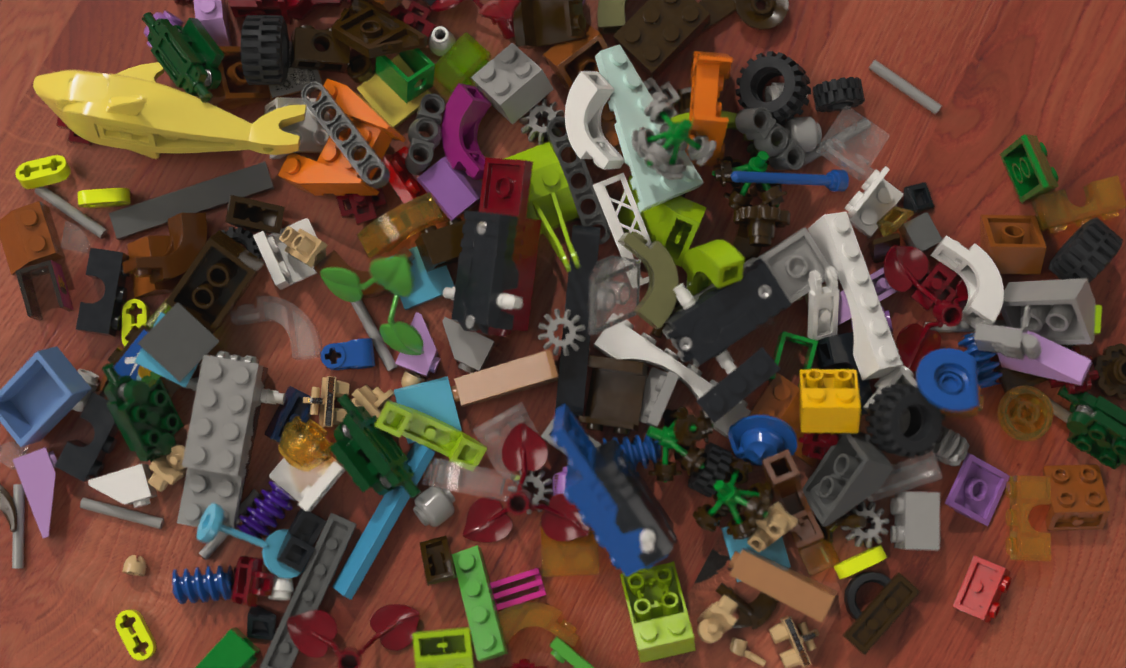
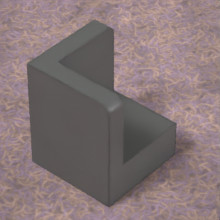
M927 212L902 224L898 228L906 245L916 247L922 252L938 245L943 240Z

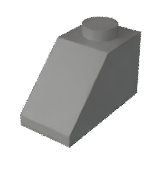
M444 317L442 322L454 359L460 363L458 368L469 374L474 373V371H481L495 346V342L477 332L464 331L459 323Z

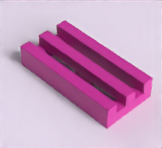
M538 568L490 583L496 610L546 595ZM535 575V581L493 593L492 588ZM535 586L539 588L537 592L499 604L496 602L497 598Z

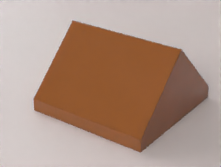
M148 235L127 244L129 259L134 257L163 256L169 247L170 235ZM132 273L134 297L142 298L172 293L185 273L157 284H151L150 277L136 278L135 273Z

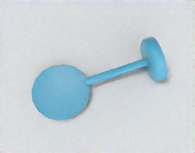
M212 503L205 510L197 530L198 541L204 543L211 542L218 532L221 531L262 547L264 563L269 571L277 577L290 579L302 573L276 559L289 529L274 531L264 541L223 525L224 510L220 505Z

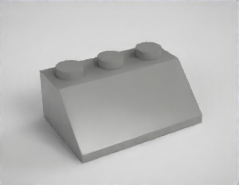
M1087 278L1008 283L1004 290V299L1000 310L1007 327L1022 329L1026 305H1029L1031 318L1028 331L1034 332L1059 345L1093 344L1095 299Z

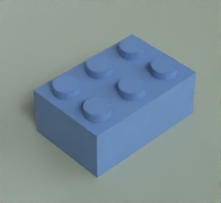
M57 346L37 351L0 390V422L20 447L39 442L91 390V387Z

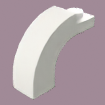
M581 71L571 86L565 106V126L570 144L580 159H593V162L601 169H620L625 162L624 158L605 138L601 127L603 107L615 89L599 72Z
M946 235L935 247L931 256L955 271L967 286L968 301L962 311V321L975 329L977 323L992 325L1002 308L1004 299L1003 282L998 268L990 256L977 244L974 243L969 249H966L958 241Z

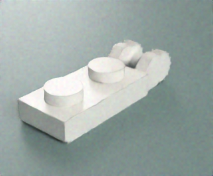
M833 266L825 269L824 279L827 285L825 287H822L819 271L814 270L809 273L811 290H809L807 337L813 340L834 336L838 332V275Z

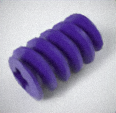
M273 481L268 482L272 491L269 492L262 489L261 492L265 499L254 498L253 500L257 508L254 509L247 506L246 509L250 516L239 515L238 517L242 525L236 524L242 532L261 540L263 539L260 533L268 536L271 532L267 525L277 527L278 522L275 516L281 519L285 518L286 515L282 508L292 510L293 505L290 499L295 501L288 492Z

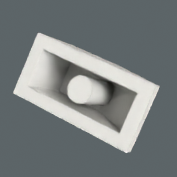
M139 464L88 480L89 486L123 504H133L134 508L148 505L151 503V498L157 497L156 489L148 483L152 476L148 464Z

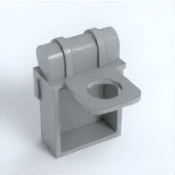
M1026 305L1022 329L977 323L974 340L978 350L1001 353L1008 358L1024 360V355L1030 359H1037L1041 354V346L1035 336L1028 334L1031 318L1030 306Z

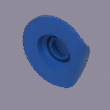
M946 348L932 351L921 360L916 371V382L920 392L930 403L941 409L957 412L979 406L977 362L972 355L961 350Z
M753 415L744 417L732 424L728 430L729 441L735 456L752 465L763 466L762 460L787 449L791 456H793L797 449V436L793 428L781 419L772 416Z

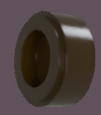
M358 55L350 60L346 71L354 82L363 83L374 75L375 66L370 58L365 55Z

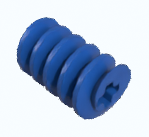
M975 332L961 336L964 339L958 343V346L966 347L967 350L964 352L972 355L977 362L978 389L1002 384L996 382V380L1003 376V373L993 371V369L1000 365V362L991 361V358L997 353L978 350L974 340Z
M647 433L645 434L644 442H642L638 434L634 436L633 443L630 442L628 436L623 437L620 449L624 450L628 461L631 460L635 466V470L637 469L638 462H641L644 469H647L649 461L652 460L653 464L660 461L661 449L660 445H658V440L655 439L653 441L651 437L647 436Z
M218 565L215 574H213L211 566H207L205 575H202L200 568L196 567L194 576L190 575L188 568L184 569L182 577L179 576L177 569L173 570V595L180 604H186L188 599L191 603H197L199 597L202 602H208L210 595L214 601H219L221 595L225 600H230L232 597L234 578L231 565H229L228 572L226 573L222 565Z

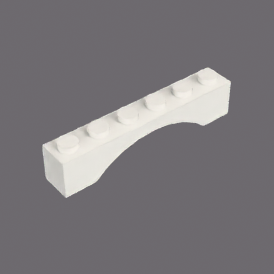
M847 211L825 214L812 224L808 231L830 267H835L838 279L846 294L853 323V356L861 379L863 381L884 377L903 365Z
M612 317L594 343V347L609 358L647 363L662 368L667 372L671 371L678 374V379L688 387L697 400L718 384L713 379L708 382L700 377L702 372L693 365L688 364L686 367L677 361L679 357L668 348H665L663 351L655 346L657 341L643 332L642 335H639L633 331L634 325L623 317H620L618 320ZM742 400L716 423H713V429L729 439L728 430L730 426L736 421L748 417L751 411L746 408L748 403Z

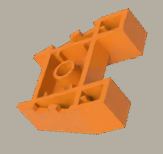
M694 51L691 61L689 120L692 123V128L689 130L688 137L693 140L697 136L706 135L709 141L713 140L716 142L713 155L703 164L705 166H713L717 164V158H724L725 143L723 141L728 118L721 117L722 102H717V98L720 97V91L723 89L725 79L730 78L733 58L724 53ZM687 146V148L685 149V152H686V154H687L688 157H689V154H688V151H687V150H688V146ZM691 160L692 164L698 165L697 160Z
M326 79L323 86L333 96L381 160L392 139L405 142L406 138L350 87ZM320 91V93H319V95H318L316 101L319 100V98L321 97V91ZM329 109L327 111L330 115L336 116V109ZM343 129L339 134V140H347L351 136V129ZM330 136L317 161L296 153H290L277 175L295 188L315 196H324V194L345 196V194L355 193L360 196L378 195L379 193L378 190L369 186L360 177ZM359 148L355 152L354 159L356 161H360L366 156V148ZM377 168L372 169L370 172V180H372Z

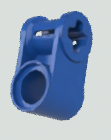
M364 338L328 344L321 351V361L328 369L335 371L375 367L373 339ZM333 350L338 355H341V358L337 359L336 364L327 359L328 356L332 355Z

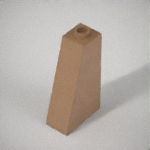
M550 349L454 378L456 385L451 386L455 402L460 401L461 406L466 407L557 382L558 374Z
M745 547L740 553L735 551L728 565L733 568L730 576L820 622H823L837 594L836 590Z

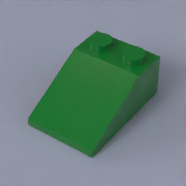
M1025 134L1000 153L1021 203L1049 193L1059 186L1057 183L1059 180L1057 172L1053 167H1050L1046 158V147L1042 142H1039L1037 136Z

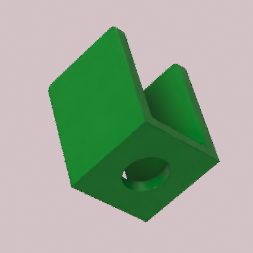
M419 48L400 52V57L414 72L410 77H407L386 55L376 57V74L406 104L434 85L435 64ZM422 79L423 82L415 88L417 82Z
M785 331L780 333L772 358L774 362L779 365L784 342L787 341L808 347L802 369L811 370L818 341ZM776 373L767 381L770 382L771 380L775 379Z

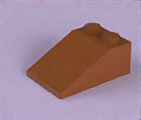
M776 373L775 379L767 384L751 408L748 416H772L790 425L797 436V449L793 455L813 467L818 459L803 455V443L799 442V437L804 435L800 428L799 387ZM816 433L814 440H817L819 433Z

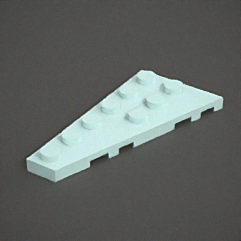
M621 45L599 51L595 56L599 73L615 89L610 96L608 105L610 111H614L617 121L614 126L625 164L630 166L633 176L630 182L632 189L637 190L639 213L699 188L704 182L685 150H679L678 157L684 161L686 170L682 172V179L674 180L666 179L658 174L656 170L648 167L643 158L634 150L632 145L633 131H639V128L644 127L645 129H651L654 135L660 134L659 129L663 124L651 123L650 116L644 114L645 109L653 101V98ZM662 139L657 141L658 145H660ZM670 149L669 151H666V152H667L669 155H672L673 149Z

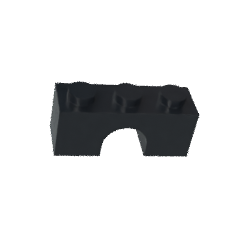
M90 248L86 275L93 279L102 280L105 285V293L98 302H80L76 330L116 337V332L120 331L122 326L121 304H124L127 299L125 282L126 277L130 276V274H124L123 262L129 260V256L125 253Z
M853 332L818 340L816 350L821 368L835 367L838 370L857 371L860 416L868 415L869 413L863 407L872 397L873 393L869 379L862 381L853 356Z
M762 347L696 402L713 423H716L777 373L780 368Z
M104 391L92 392L80 416L92 424L95 431L93 441L89 445L77 439L68 441L55 467L83 482L97 478L104 468L102 461L106 453L109 454L114 449L117 442L115 436L119 428L106 405L109 400Z

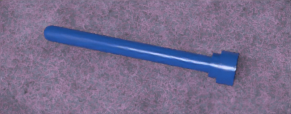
M831 170L826 175L734 171L731 174L733 182L826 186V188L833 192H844L849 185V176L845 170Z

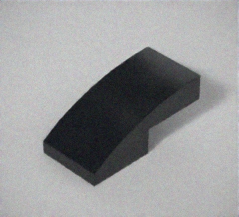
M301 507L284 538L276 559L302 572L315 550L313 545L327 521L312 512H306Z

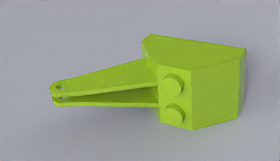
M546 142L505 158L533 161L526 218L541 220L540 234L545 235L566 271L569 272L571 271L570 265L559 240L553 232V229L562 227L572 261L576 269L579 268L580 264L566 228V224L579 220V216L569 185L551 144Z

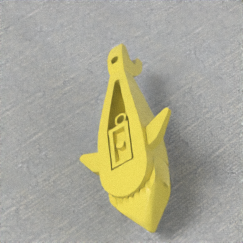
M159 62L138 65L112 75L81 70H64L36 76L33 82L36 94L78 136L95 144L128 149L153 159H158L160 153L178 154L252 150L271 155L290 154L299 151L300 136L284 132L281 129L305 120L307 110L306 104L288 105L261 116L251 124L208 102L204 103L195 96L156 83V79L164 73V68Z

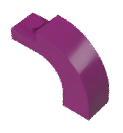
M459 83L450 96L443 115L441 130L443 149L453 169L466 171L467 175L474 180H483L485 157L479 149L477 133L479 124L491 106V102L478 87Z

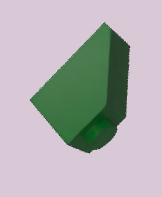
M234 627L224 635L195 668H251L258 660L255 655L260 649L237 627Z

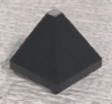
M926 182L904 187V217L935 208Z
M258 605L250 607L247 619V637L272 641L276 633V615Z

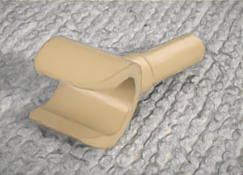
M735 637L732 638L730 644V651L732 653L749 658L762 667L765 665L766 660L746 650L748 641Z

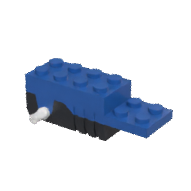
M564 404L557 408L553 422L552 439L556 446L560 449L563 448L568 455L569 463L565 476V497L570 504L577 506L581 520L586 526H591L600 547H605L608 550L614 567L617 570L621 569L627 577L640 569H650L655 563L667 558L674 548V544L678 543L674 533V523L639 472L635 471V466L631 460L628 461L626 453L620 449V444L616 439H613L596 448L568 406Z

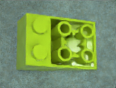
M630 175L628 179V185L630 187V190L637 205V203L639 202V197L637 194V190L632 189L630 180L633 178V176ZM626 195L623 203L631 206ZM678 196L640 212L651 242L659 241L667 249L675 265L681 267L684 255L690 248L707 207ZM622 206L618 218L621 224L631 227L635 215L633 210ZM636 222L634 229L641 232L638 222ZM623 228L625 232H629L628 229Z
M670 562L653 566L650 569H640L627 577L624 573L620 574L640 663L695 651L694 635L675 563Z
M469 626L416 631L413 633L416 668H475L473 641Z

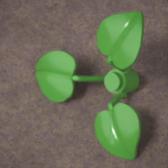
M406 255L373 261L370 265L372 278L366 283H360L358 276L347 269L331 267L320 271L321 278L328 289L335 296L347 302L361 300L363 296L361 290L367 289L374 282L379 283L385 289L394 293L388 317L389 324H382L379 329L381 337L388 346L400 353L407 355H421L424 353V343L419 332L407 323H395L394 321L399 296H408L413 290V277Z

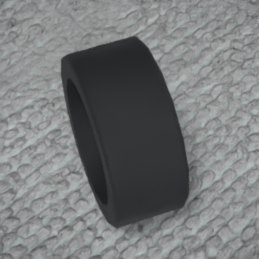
M865 572L858 574L850 580L845 589L844 602L847 611L853 619L856 620L862 613L856 603L858 589L869 582H875L885 587L891 580L889 577L881 573Z

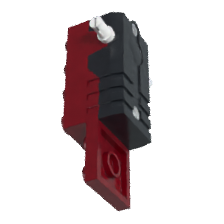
M485 157L479 212H464V219L466 220L462 228L464 237L463 239L461 238L460 247H462V253H459L456 285L452 288L446 287L443 290L444 298L454 301L451 319L458 322L464 331L507 337L512 330L528 331L541 220L526 218L533 161Z

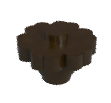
M767 205L740 207L738 210H734L733 222L747 227V238L749 239L750 246H772V240L775 239V228H784L785 225H790L791 213L789 211Z
M1120 343L1105 347L1103 355L1094 358L1093 365L1099 374L1098 379L1095 381V387L1104 396L1115 395L1118 400H1125L1126 346Z

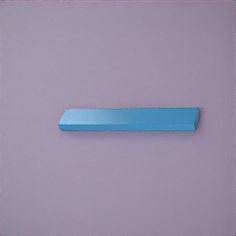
M414 442L407 454L409 460L406 463L414 472L411 479L417 486L435 452L424 445ZM396 486V488L384 495L332 587L349 599L354 597L408 502L410 495L403 486Z

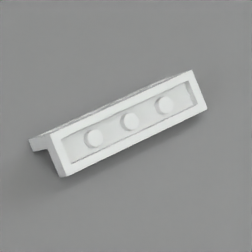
M623 172L596 183L593 187L635 288L648 283L649 276L642 278L638 268L641 261L638 259L636 263L634 255L617 241L624 234L623 228H626L630 233L633 231L642 235L648 241L646 246L649 247L652 242ZM621 180L625 191L621 201H618L609 196L606 186ZM626 195L631 206L623 203ZM612 202L619 204L617 210H615ZM622 206L634 212L635 218L631 227L620 223L618 214ZM636 222H638L641 232L634 229Z

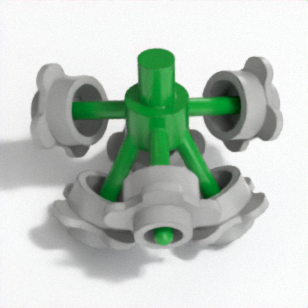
M662 95L654 99L644 111L646 116H650L651 123L663 124L659 129L660 134L654 135L651 129L641 127L639 131L635 130L632 132V145L638 155L643 158L645 164L651 169L656 170L658 174L670 180L682 179V172L686 170L684 161L678 157L679 150L683 151L688 146L689 158L697 160V164L701 166L713 155L716 142L713 140L709 141L706 135L697 136L693 140L688 137L689 130L692 128L691 121L683 119L681 122L674 123L670 119L674 113V105L671 102L668 103L666 95ZM662 139V142L658 145L657 141ZM673 149L672 155H669L666 151Z

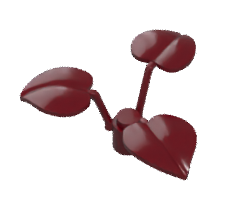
M435 0L429 9L431 12L448 10L457 6L463 0ZM473 0L480 8L479 14L482 17L490 18L493 25L497 24L505 39L515 37L513 15L521 0H492L485 5L480 0Z
M894 245L888 250L884 259V276L887 283L899 292H905L914 285L935 303L933 316L937 320L936 322L927 323L925 327L917 323L909 324L899 332L896 339V348L903 366L914 372L917 371L919 363L927 354L940 349L941 335L930 328H942L943 324L948 327H954L961 322L963 317L962 311L968 301V290L962 279L956 285L958 298L954 299L953 303L948 300L940 301L917 281L927 274L929 262L926 255L920 249L913 246Z
M520 423L510 431L502 448V460L505 467L511 472L522 470L517 491L508 497L506 501L507 507L504 509L501 502L494 497H482L476 500L468 511L463 537L477 542L499 541L505 538L513 527V521L506 513L522 515L529 509L532 511H546L541 517V527L544 533L553 540L569 541L588 535L589 526L583 523L579 515V509L575 504L569 503L564 493L553 495L549 506L533 504L532 495L527 490H524L523 486L527 477V470H539L544 466L548 458L546 442L526 423Z
M389 604L379 608L370 619V626L376 634L359 650L355 647L339 649L337 644L332 641L338 631L337 623L331 614L323 610H310L292 616L287 620V627L293 643L304 655L312 658H321L327 653L328 647L331 646L335 651V655L338 656V668H359L362 662V655L379 638L381 644L386 649L398 651L406 648L413 641V633L417 630L420 613L418 610L404 604Z

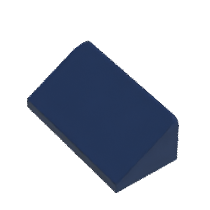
M289 386L285 393L284 405L279 404L265 431V436L292 448L299 440L311 417V404L303 403V397L311 396Z

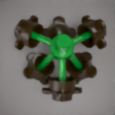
M750 143L747 147V152L750 153L748 164L744 165L738 159L732 160L730 156L724 157L723 160L717 158V164L713 165L712 175L715 181H720L722 187H725L728 182L734 187L731 194L725 192L723 195L730 200L728 205L734 210H738L740 207L753 206L750 204L753 197L761 198L763 202L760 205L776 208L780 206V203L784 202L783 196L787 192L782 191L781 184L753 183L754 187L750 188L752 183H745L743 188L739 189L737 187L741 185V182H733L731 180V174L734 171L766 172L770 164L768 161L769 155L764 151L758 152L754 143Z
M682 406L676 410L665 409L662 415L665 419L663 429L653 426L648 428L647 436L658 440V445L663 446L662 461L655 462L654 471H648V475L657 476V480L664 483L673 481L676 475H682V471L676 470L677 463L668 461L669 449H675L674 458L681 463V469L687 470L688 475L693 471L697 473L704 468V464L707 461L705 449L697 448L695 440L699 441L704 438V442L709 443L708 434H713L714 424L709 417L705 418L703 410H700V416L696 417L694 414H688V410Z
M732 456V461L728 465L729 470L725 473V478L729 483L718 480L714 484L716 493L713 494V498L717 503L714 506L709 504L699 506L697 508L698 512L694 511L693 517L702 529L714 532L716 527L720 526L721 517H726L727 514L732 513L734 518L728 522L729 528L726 532L728 535H732L733 539L741 540L751 536L753 531L758 528L757 523H755L756 521H763L767 517L773 500V492L770 482H765V484L757 482L750 487L749 491L739 490L735 487V484H742L748 481L747 475L753 471V466L749 462ZM741 496L748 497V501L741 498ZM744 506H745L744 514L739 515V513H741V512L743 511Z

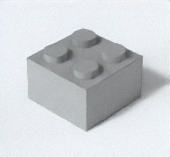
M513 43L471 77L476 87L491 102V105L512 125L554 90L544 71Z
M896 492L895 498H891L890 512L891 515H894V526L890 528V541L894 543V548L940 550V493Z

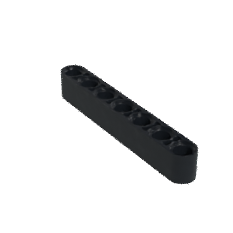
M573 225L571 244L580 267L576 269L570 255L569 265L571 271L568 272L565 311L567 309L571 311L569 321L576 315L580 316V320L574 324V327L585 326V330L576 331V335L585 337V340L582 342L574 339L573 342L578 345L579 350L575 351L569 344L567 346L569 350L568 356L564 355L563 347H561L556 409L566 404L575 417L583 416L601 228ZM563 325L562 340H565L566 334L570 333L568 327L564 329Z

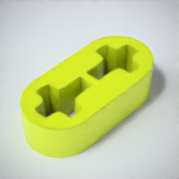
M53 155L21 164L16 169L15 175L23 188L34 189L64 181L70 175L71 169L63 156Z
M128 188L91 189L77 192L78 207L82 208L131 204L130 189Z
M138 299L127 301L122 308V344L124 347L129 342L125 337L135 325L140 328L142 324H145L150 330L149 307ZM135 305L142 309V314L137 315V323H135V317L129 314L130 310L135 309Z
M880 544L852 556L833 567L839 579H843L887 558V555Z
M129 609L118 614L115 622L116 629L132 658L145 660L153 656L157 645L141 613L137 610ZM126 615L129 618L134 617L136 619V622L133 623L136 633L133 632L131 627H124L123 623L127 621ZM136 636L139 637L142 643H148L149 647L145 649L147 654H144L143 651H136V648L139 646Z

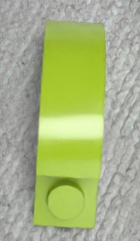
M721 239L689 249L684 255L682 268L687 273L686 289L694 296L712 283L717 288H721L742 280L744 258L731 244Z

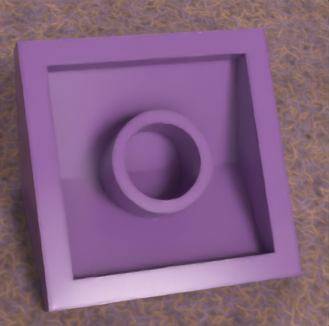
M446 157L441 158L417 178L420 185L451 221L480 203L482 181L472 179L467 175L466 171L453 169Z
M967 453L945 504L955 512L988 526L1010 476L974 455Z

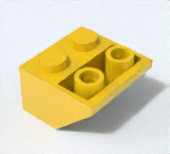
M800 369L799 414L801 432L858 433L860 399L856 370Z

